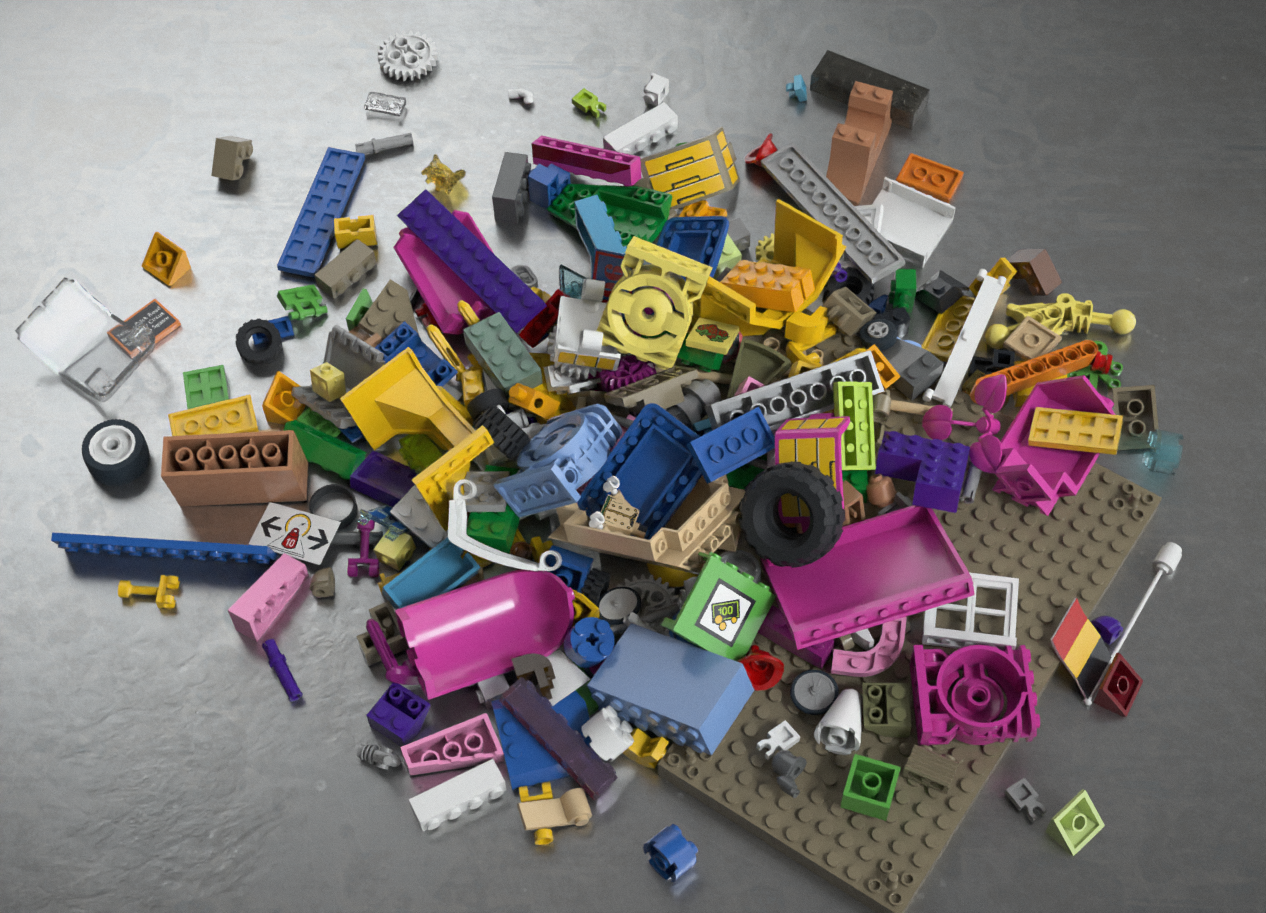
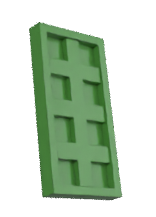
M224 365L183 372L187 409L229 400Z

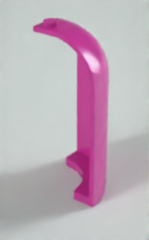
M522 569L506 572L397 609L395 614L401 637L406 638L410 648L406 653L411 666H416L421 676L417 680L427 699L430 700L514 670L513 658L532 653L545 657L552 654L563 644L568 631L572 628L574 620L572 600L575 599L572 588L567 587L555 574L547 571Z

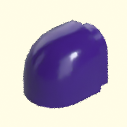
M1099 616L1091 621L1104 643H1107L1109 646L1123 632V627L1120 626L1121 623L1111 616Z

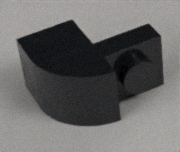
M994 349L992 358L973 356L969 365V377L979 379L980 377L1014 366L1015 352Z

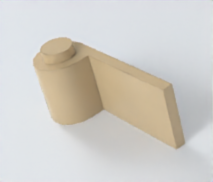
M582 788L569 790L556 799L517 804L524 830L573 824L582 826L587 824L592 817L584 789Z

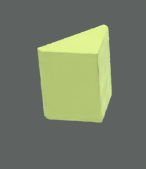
M1082 789L1050 820L1045 832L1070 855L1074 856L1105 825L1086 790Z

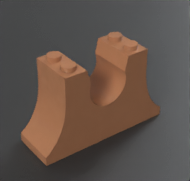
M855 81L850 93L845 124L838 123L832 136L830 159L826 174L829 181L853 206H859L891 127L890 109L893 94L891 90Z

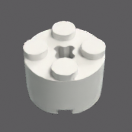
M608 705L582 726V732L585 738L588 735L591 738L590 746L604 760L610 759V762H612L633 745L634 739L630 734L633 731L630 724L625 720L621 721L617 717L618 715L614 708Z

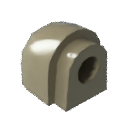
M331 567L320 569L312 576L310 590L314 596L328 597L334 595L335 578Z

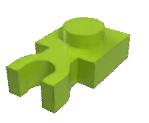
M585 88L572 98L573 105L585 113L590 110L596 118L599 117L598 109L603 112L606 111V104L598 102V97Z

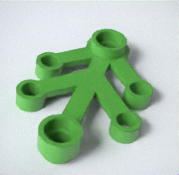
M1093 341L1097 344L1098 351L1103 355H1107L1108 348L1106 344L1101 341ZM1112 360L1109 372L1113 376H1119L1122 373L1123 365ZM1090 365L1077 372L1074 371L1067 374V378L1090 375L1089 381L1096 390L1098 377L1107 385L1108 390L1121 387V382L1118 379H1112L1108 373L1105 375L1099 370L1091 371Z

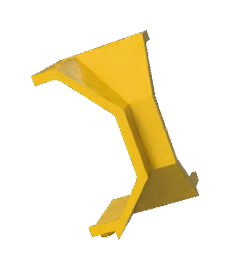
M778 199L775 212L774 257L771 262L776 265L782 264L784 266H799L811 269L815 290L797 310L802 312L817 300L846 246L842 244V234ZM709 276L701 298L693 301V316L687 332L690 333L700 317L739 326L742 336L763 335L771 328L781 329L786 325V320L794 312L767 309L764 313L757 312L755 303Z
M407 347L352 390L348 391L340 400L374 451L398 434L433 435L448 450L446 454L412 479V482L444 531H447L449 501L453 500L455 484L459 480L466 478L470 468V461L491 446L494 441L483 425L475 430L448 402L422 368L414 352ZM464 484L460 488V491L463 495L465 492Z

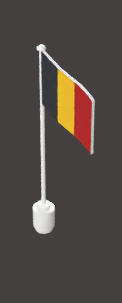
M1167 542L1159 550L1152 563L1157 574L1111 655L1102 637L1084 614L1077 597L1071 603L1053 634L1051 643L1060 660L1076 680L1084 696L1083 702L1085 705L1089 706L1092 704L1091 699L1160 576L1170 575L1174 572L1182 557V549L1179 545Z

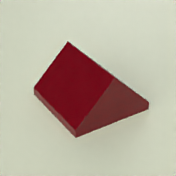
M1120 653L1115 654L1093 703L1122 717H1127L1143 680Z

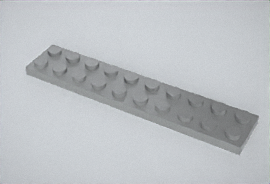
M793 142L761 160V166L808 216L843 235L842 244L846 246L843 254L871 284L905 265V259Z

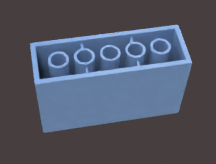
M633 623L629 625L611 654L605 659L587 685L592 698L599 706V711L610 705L614 708L618 715L617 717L621 721L625 720L643 731H652L658 737H667L680 746L687 745L698 753L704 752L709 755L714 753L754 692V688L742 663Z

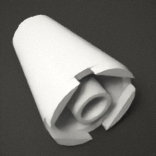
M854 689L843 690L815 729V740L818 744H820V741L825 744V749L829 752L849 755L851 751L855 750L856 752L860 747L863 697L858 691Z

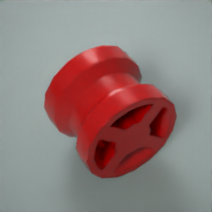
M1098 351L1090 365V370H1099L1102 374L1107 375L1113 355H1103Z

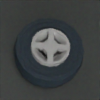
M885 319L871 320L861 328L860 340L866 349L875 344L880 351L887 350L896 343L897 330L891 321Z

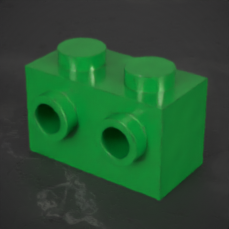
M897 269L894 280H891L888 304H892V309L902 307L906 309L907 313H912L916 295V269Z

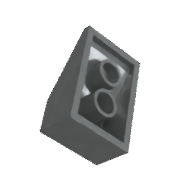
M897 338L896 343L892 347L880 351L901 376L892 385L911 401L941 378L943 362L926 349Z

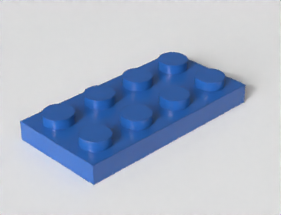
M757 407L691 441L687 446L708 484L774 449L775 437L760 408Z

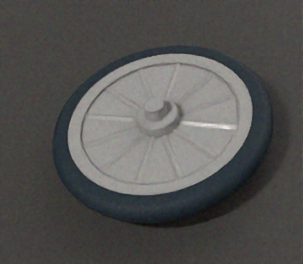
M807 670L800 673L793 680L790 695L794 705L802 712L810 715H821L826 713L837 699L839 689L834 678L828 673L821 670Z

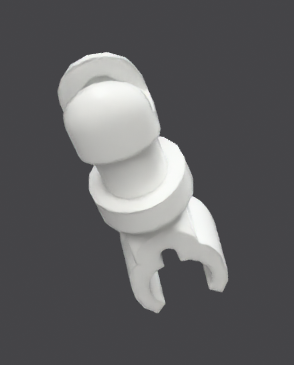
M630 612L629 616L625 614L623 620L625 625L629 626L633 623L662 634L656 628H651L648 622H642L637 614Z

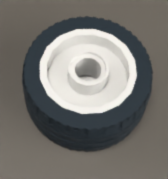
M121 419L103 421L90 429L82 442V456L88 471L97 481L104 485L120 486L131 483L144 473L149 464V448L144 435L135 424Z

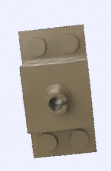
M674 366L605 393L604 398L607 403L623 406L635 413H640L650 403H655L666 409L685 401L681 386L691 384V380L699 378L697 369Z

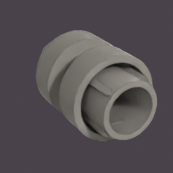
M708 379L692 381L691 384L682 389L685 401L666 408L667 412L692 431L694 430L692 425L701 421V418L707 415L705 406L721 400V393L718 387Z

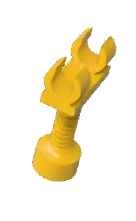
M161 575L159 587L131 585V582L128 580H120L118 597L129 598L132 593L157 595L155 602L158 608L173 609L176 602L174 600L175 597L165 595L166 588L178 589L179 577Z
M550 781L541 783L543 794L529 797L527 786L518 787L521 803L553 799ZM541 828L533 834L536 845H547L553 842L551 829Z

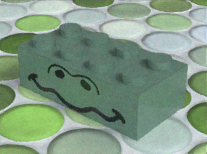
M500 312L463 330L466 346L495 387L504 392L507 400L510 397V388L516 383L530 388H535L542 384L540 367Z

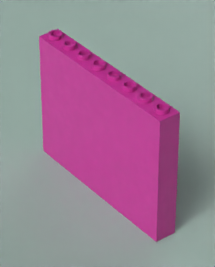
M916 505L842 527V535L834 545V548L811 564L796 568L790 566L780 567L773 565L770 560H763L760 557L763 572L773 594L776 596V602L797 650L975 595L972 577L932 508Z

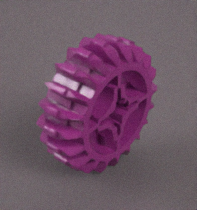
M626 354L620 357L616 371L602 369L600 380L602 388L608 393L657 374L653 362H644L637 359L636 355Z

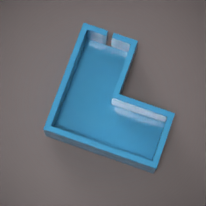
M598 195L574 202L576 228L590 255L591 277L595 248L625 254L627 249L626 246H622L620 233L618 231L615 232L613 219L611 216H607L606 205L604 201H600Z
M447 537L386 584L382 589V594L397 610L460 588L478 574L480 566L468 552L462 559L460 556L463 555L464 549L453 544Z

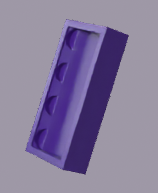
M373 450L350 475V488L394 507L414 486L412 479L421 472Z

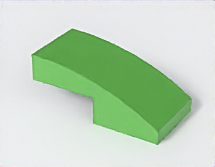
M310 407L297 418L298 421L335 438L342 433L331 421L324 419L322 415L312 411Z

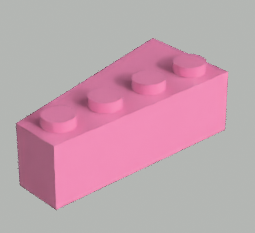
M285 553L277 559L228 609L236 631L258 642L308 577L306 565Z
M487 713L400 747L410 776L478 766L491 759L495 763L504 762V753Z

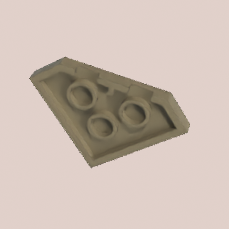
M390 279L361 319L358 327L371 336L378 333L382 337V341L404 321L418 333L408 291Z

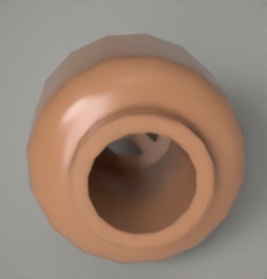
M881 474L871 476L866 486L870 503L877 505L878 508L892 504L895 494H897L892 479Z

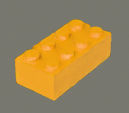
M740 260L720 281L723 285L755 303L756 307L796 312L804 303V300H807L815 290L811 269L799 266H784L782 264H767L765 262L756 264V262Z

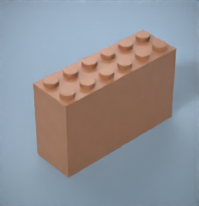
M293 430L164 436L161 478L180 507L307 501L308 461Z

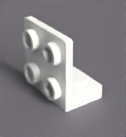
M554 365L543 367L548 392L556 391L557 395L580 392L581 389L597 388V383H601L600 378L585 379L583 374H580L579 379L576 378V373L568 377L569 371L566 370L561 373V366L557 368Z

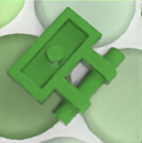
M314 284L280 290L277 293V298L285 311L291 309L294 311L288 313L290 320L296 319L300 321L310 316L316 318L328 312L327 306H319L323 298Z

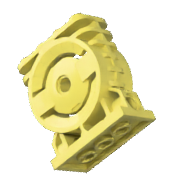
M633 236L627 246L621 264L624 275L612 289L596 330L603 332L602 345H611L623 354L631 353L636 355V358L641 361L656 363L657 367L664 370L672 368L692 320L693 301L701 298L713 267ZM644 261L651 263L649 265H643ZM681 276H687L686 282ZM641 286H654L660 288L671 297L672 301L674 302L675 309L682 312L683 314L673 311L671 300L664 292H662L659 289L645 287L635 291L633 294L625 292L621 289L632 291L633 289ZM644 308H652L654 310V314L647 315L644 312ZM620 313L625 314V319L629 327L624 323L622 315H620ZM664 330L672 333L670 335L666 333L658 338L647 339L633 334V331H636L637 333L646 336H655L662 333Z

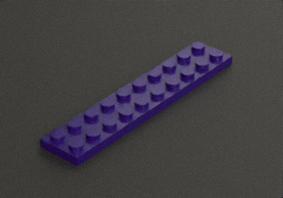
M426 189L397 215L495 313L500 312L515 333H518L547 306L536 293Z

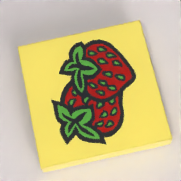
M699 317L686 339V346L726 355L739 333V326Z

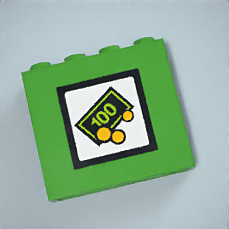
M699 552L698 555L706 562L676 620L665 617L661 626L701 649L738 661L746 656L776 596L769 592L770 587L761 582L757 584L753 582L754 577L745 572L741 574L737 572V566L729 562L725 564L721 562V556L713 552L709 554Z

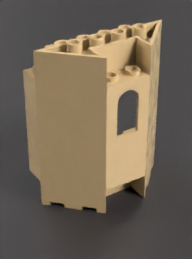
M702 475L664 528L662 527L650 540L591 528L589 526L591 519L586 515V512L580 510L577 503L556 508L560 526L548 538L591 551L699 575L706 562L698 555L699 552L705 554L714 553L717 548L736 552L741 532L739 505L745 491L729 487L726 475L708 484Z

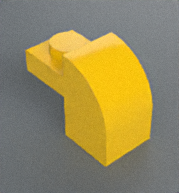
M1000 258L991 271L987 272V276L998 279L999 276L1006 278L1001 291L1002 294L1011 286L1009 281L1017 271L1006 258ZM977 278L969 286V289L976 297L983 281H978Z
M819 306L811 316L799 311L794 312L786 320L785 338L803 344L821 341L824 338L825 327L828 323V317H826L827 308Z
M633 729L630 733L634 739L633 745L626 749L623 754L644 767L655 768L659 760L665 755V748L669 741L663 737L650 738L640 729Z

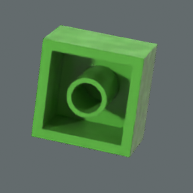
M854 754L840 807L886 821L901 767Z

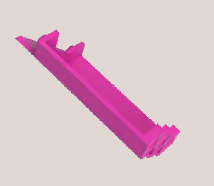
M454 210L452 214L493 252L468 212ZM408 227L400 230L398 233L400 238L393 248L443 333L459 335L464 332V328L469 326L458 311L457 303L460 300L470 305L480 321L496 314Z

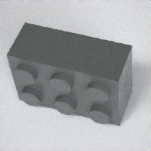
M504 153L492 195L494 218L497 222L518 224L519 218L523 217V203L527 202L528 174L531 171V163H528V155Z

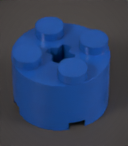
M594 617L578 621L568 631L564 639L566 656L582 668H591L598 665L611 654L614 647V634L609 623Z
M675 824L663 828L643 846L644 853L649 852L651 859L648 861L653 869L665 880L672 878L671 882L679 879L697 862L695 854L698 853L696 845L692 841H687L679 827Z

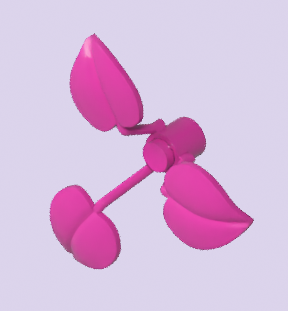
M1000 374L985 378L978 383L975 389V401L978 405L983 406L982 411L987 417L979 418L976 423L951 420L953 414L951 408L945 405H936L930 408L923 417L922 427L931 439L945 440L951 433V424L976 427L983 435L978 437L979 442H975L970 446V460L978 469L988 473H996L1002 457V445L1000 440L992 435H996L999 432L1000 422L993 418L994 415L990 413L998 412L1004 404L1007 390L1006 376Z

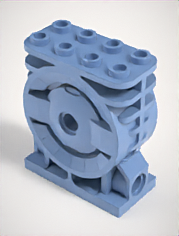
M600 404L590 405L551 417L540 432L521 450L517 458V464L520 467L519 471L515 475L498 479L493 486L518 517L577 503L581 496L576 489L592 478L604 465L610 453L609 448L614 447L617 442L616 440L622 436V429L608 409Z

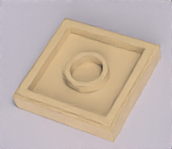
M1027 315L1004 341L1003 347L1015 352V355L1023 360L1028 361L1052 352L1062 337Z

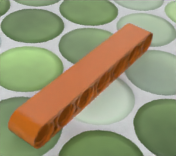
M1084 340L980 377L974 384L970 398L976 403L975 389L980 381L988 377L1000 374L1005 375L1007 383L1006 396L1033 387L1038 382L1049 381L1088 367L1098 352V346L1091 340Z

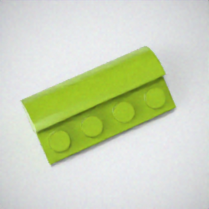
M834 382V417L850 416V423L841 435L842 471L876 470L872 382Z

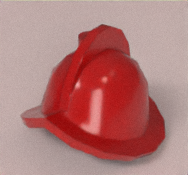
M769 133L762 145L756 147L745 156L744 162L746 164L754 163L758 167H762L761 160L778 151L771 141L773 134Z
M752 645L750 652L737 661L743 664L755 691L767 690L775 686L781 680L784 672V663L780 659L773 657L769 652L759 650L757 645Z

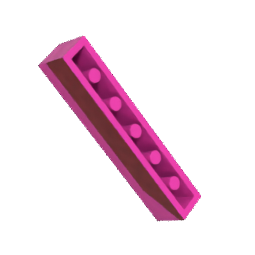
M542 135L531 143L533 164L535 165L541 164L548 167L552 163L574 175H584L592 179H602L609 183L615 182L624 186H633L642 178L639 156Z

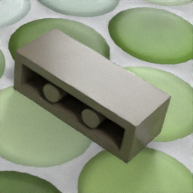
M355 240L315 274L317 287L333 299L343 294L351 284L357 282L364 273L374 267L376 264L374 251L360 240Z

